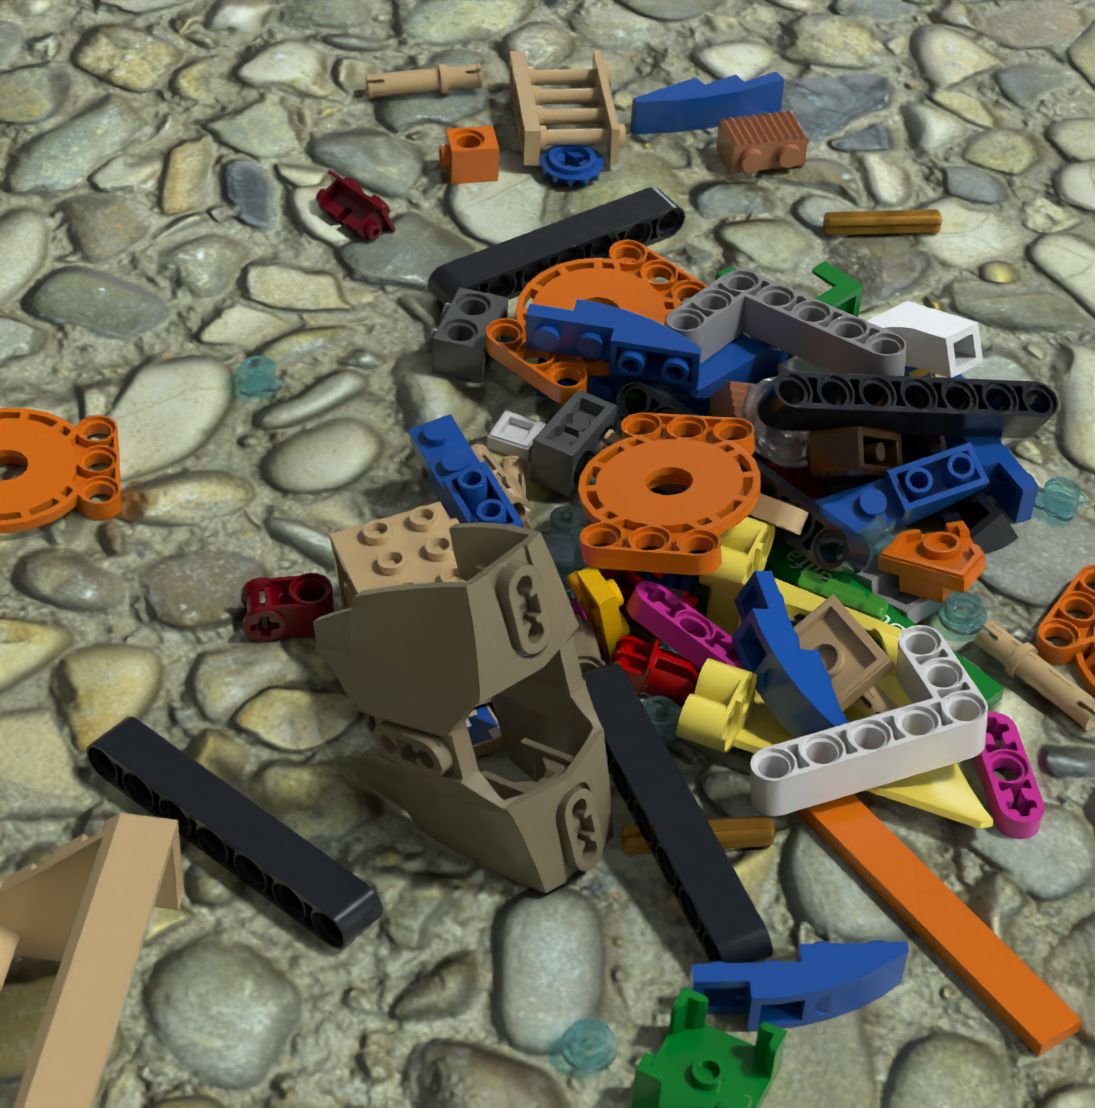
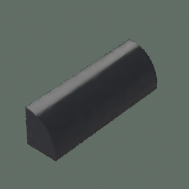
M901 435L903 465L943 452L926 435ZM981 490L937 512L946 523L964 521L970 530L971 540L974 544L980 546L983 553L997 551L1018 538L1004 514Z

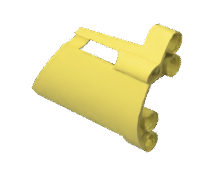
M748 516L738 525L718 535L721 538L722 564L713 573L699 576V583L710 587L706 618L731 637H733L742 624L734 601L755 570L764 571L776 526ZM774 578L779 592L783 595L785 608L790 620L797 614L809 615L826 600L823 597ZM845 607L871 637L881 641L884 652L896 665L892 671L876 684L898 708L911 705L912 702L897 679L899 634L903 630ZM710 658L705 661L701 669L694 695L690 694L684 703L676 729V737L724 753L728 752L732 746L756 753L765 747L794 739L777 720L755 689L757 674ZM853 703L843 711L847 723L867 718ZM957 763L865 790L978 829L993 826V819L974 794Z

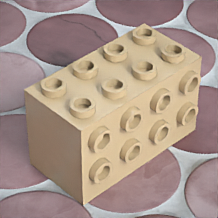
M437 502L329 534L342 608H351L353 597L362 590L395 585L464 581L459 575L449 531L451 526L459 523L458 519H449L441 502ZM492 698L487 699L479 705L492 702Z

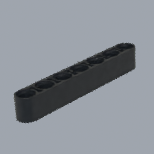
M648 187L445 263L431 274L427 284L428 291L443 306L446 302L452 303L459 287L506 297L510 300L518 297L527 283L539 273L557 264L576 259H609L610 247L621 240H634L647 247L674 236L684 224L685 212L659 188Z
M787 371L779 374L759 399L757 414L764 425L779 431L811 432L861 426L887 431H899L900 435L1025 439L1036 434L1056 413L1059 405L1055 392L1046 384L1036 381Z
M638 381L625 384L616 397L617 412L622 419L635 413L645 412L697 415L667 392ZM647 399V405L645 409L642 411L644 401ZM751 455L755 459L761 475L760 493L769 497L776 493L777 500L809 513L807 518H810V527L804 535L802 531L800 535H797L779 527H776L775 534L814 564L825 570L844 575H855L861 572L867 566L870 558V548L867 541ZM740 464L741 469H743V472L748 471L742 464ZM842 542H844V554L839 561H837V548Z
M617 661L582 673L594 710L604 729L609 775L638 826L640 833L644 837L710 962L722 961L725 963H759L773 956L772 941L763 920L625 671Z
M127 716L87 746L88 760L103 779L153 816L178 820L179 835L335 949L345 948L382 915V903L378 895L367 883L138 719Z

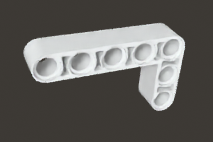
M923 625L908 627L899 634L897 679L912 704L768 746L757 751L752 756L750 762V799L752 806L764 815H785L973 758L979 755L985 748L988 716L987 702L943 636L936 629Z

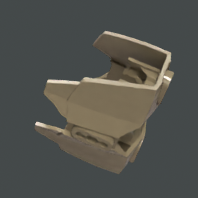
M485 522L457 523L451 526L449 531L459 575L464 581L395 585L362 590L353 597L351 608L321 616L313 621L316 653L329 665L337 676L348 698L357 703L358 712L371 715L375 719L377 726L374 728L373 737L378 748L371 747L364 752L354 751L348 756L360 779L407 811L420 831L460 855L499 875L548 893L567 882L566 879L577 869L589 871L594 868L603 854L604 847L613 836L612 805L604 729L594 710L586 681L583 680L574 644V639L576 638L574 633L580 625L575 618L554 561L540 531L510 524ZM492 698L508 757L529 775L532 781L512 782L487 771H479L466 724V719L475 705H479Z

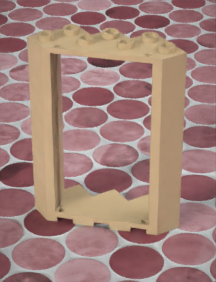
M119 813L105 822L102 831L91 837L82 834L54 850L53 856L49 861L40 866L31 863L4 879L0 888V993L14 955L61 962L13 1108L93 1107L153 908L179 910L184 894L178 820Z

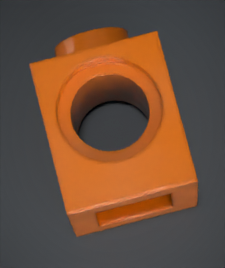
M493 125L446 129L445 145H439V162L441 169H447L451 184L498 181L499 145Z

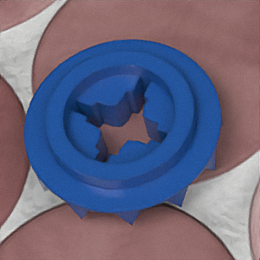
M587 145L551 146L543 152L540 161L544 177L553 178L554 184L557 185L567 183L570 188L573 184L587 186L589 181H598L604 166L601 154Z

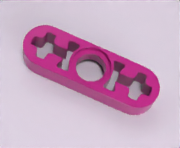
M641 581L637 584L626 603L627 612L635 621L699 669H702L705 661L710 658L745 670L730 635L662 585L651 581Z
M988 712L985 748L979 755L973 757L997 828L1003 834L1012 838H1030L1040 828L1045 810L1044 802L1015 723L1004 714ZM994 739L1000 741L999 748L995 751ZM1007 768L1014 771L1019 778L1013 781L1002 780L993 773V770ZM1016 798H1018L1016 803L1018 811L1011 809Z

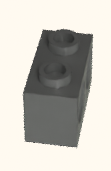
M459 287L452 303L446 302L443 307L440 326L438 329L432 328L429 334L427 352L432 354V372L482 383L494 359L486 350V328L494 320L508 318V298ZM504 336L497 337L495 340L502 342Z
M577 390L533 439L531 481L571 497L579 486L582 471L587 463L596 456L601 441L610 446V444L605 442L604 436L609 429L615 431L617 405Z

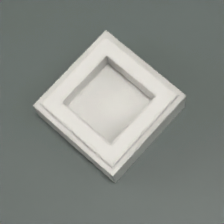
M505 410L487 437V448L505 455L521 457L524 461L528 462L532 456L533 439L546 426V423Z

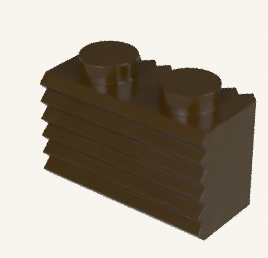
M861 426L811 431L809 434V444L806 448V461L810 468V473L814 477L857 482L860 480L867 481L868 479L884 478L887 470L903 465L901 435L899 431H887Z

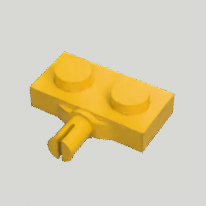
M589 566L583 570L570 573L566 578V584L576 596L580 608L584 609L587 620H592L597 644L611 663V657L616 651L615 646L618 638L630 635L629 626L619 610V607L624 605V600L620 589L612 578L605 580L597 568Z

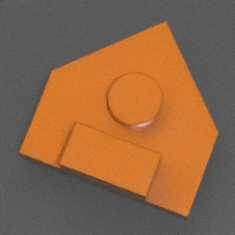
M961 520L946 523L945 530L921 534L919 528L900 532L878 555V570L899 575L900 592L943 603L953 591L965 593L985 570V554L979 545L973 543L970 538V530L964 521Z

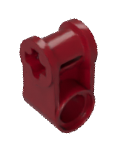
M305 573L297 576L276 578L260 577L250 580L241 589V601L247 609V614L243 618V630L247 637L257 642H270L276 639L315 637L313 621L321 616L335 612L331 581L319 573ZM261 591H264V595H265V602H264V603H260V592H261ZM262 617H267V628H263Z

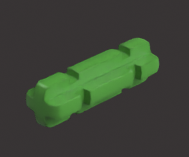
M810 569L803 570L796 583L798 588L825 599L834 594L845 607L883 621L886 616L888 601L874 594H870L868 598L864 596V590L828 577L827 581L822 579L823 574Z

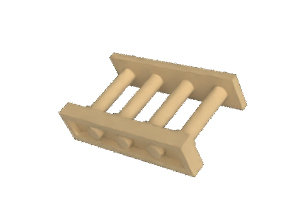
M593 50L592 69L535 70L534 66H528L525 51L510 52L509 89L524 166L539 165L540 150H546L547 146L605 144L610 164L618 163L619 148H625L626 131L625 125L618 123L610 90L611 68L610 65H604L601 50ZM538 85H592V88L582 89L538 88ZM596 104L597 108L543 109L542 105ZM601 124V128L547 130L546 126L543 125Z

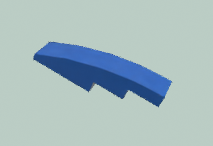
M776 71L746 82L736 74L708 84H703L695 77L635 97L632 100L630 131L637 135L718 127L719 121L722 118L727 120L730 116L735 119L737 116L742 118L744 115L750 117L752 114L757 116L759 113L765 115L767 112L769 114H772L774 111L779 112L781 111L785 79Z

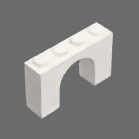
M906 301L867 320L905 339L907 342L905 366L917 367L953 378L983 363L978 322L910 301ZM797 356L777 365L778 375L787 371L832 373Z

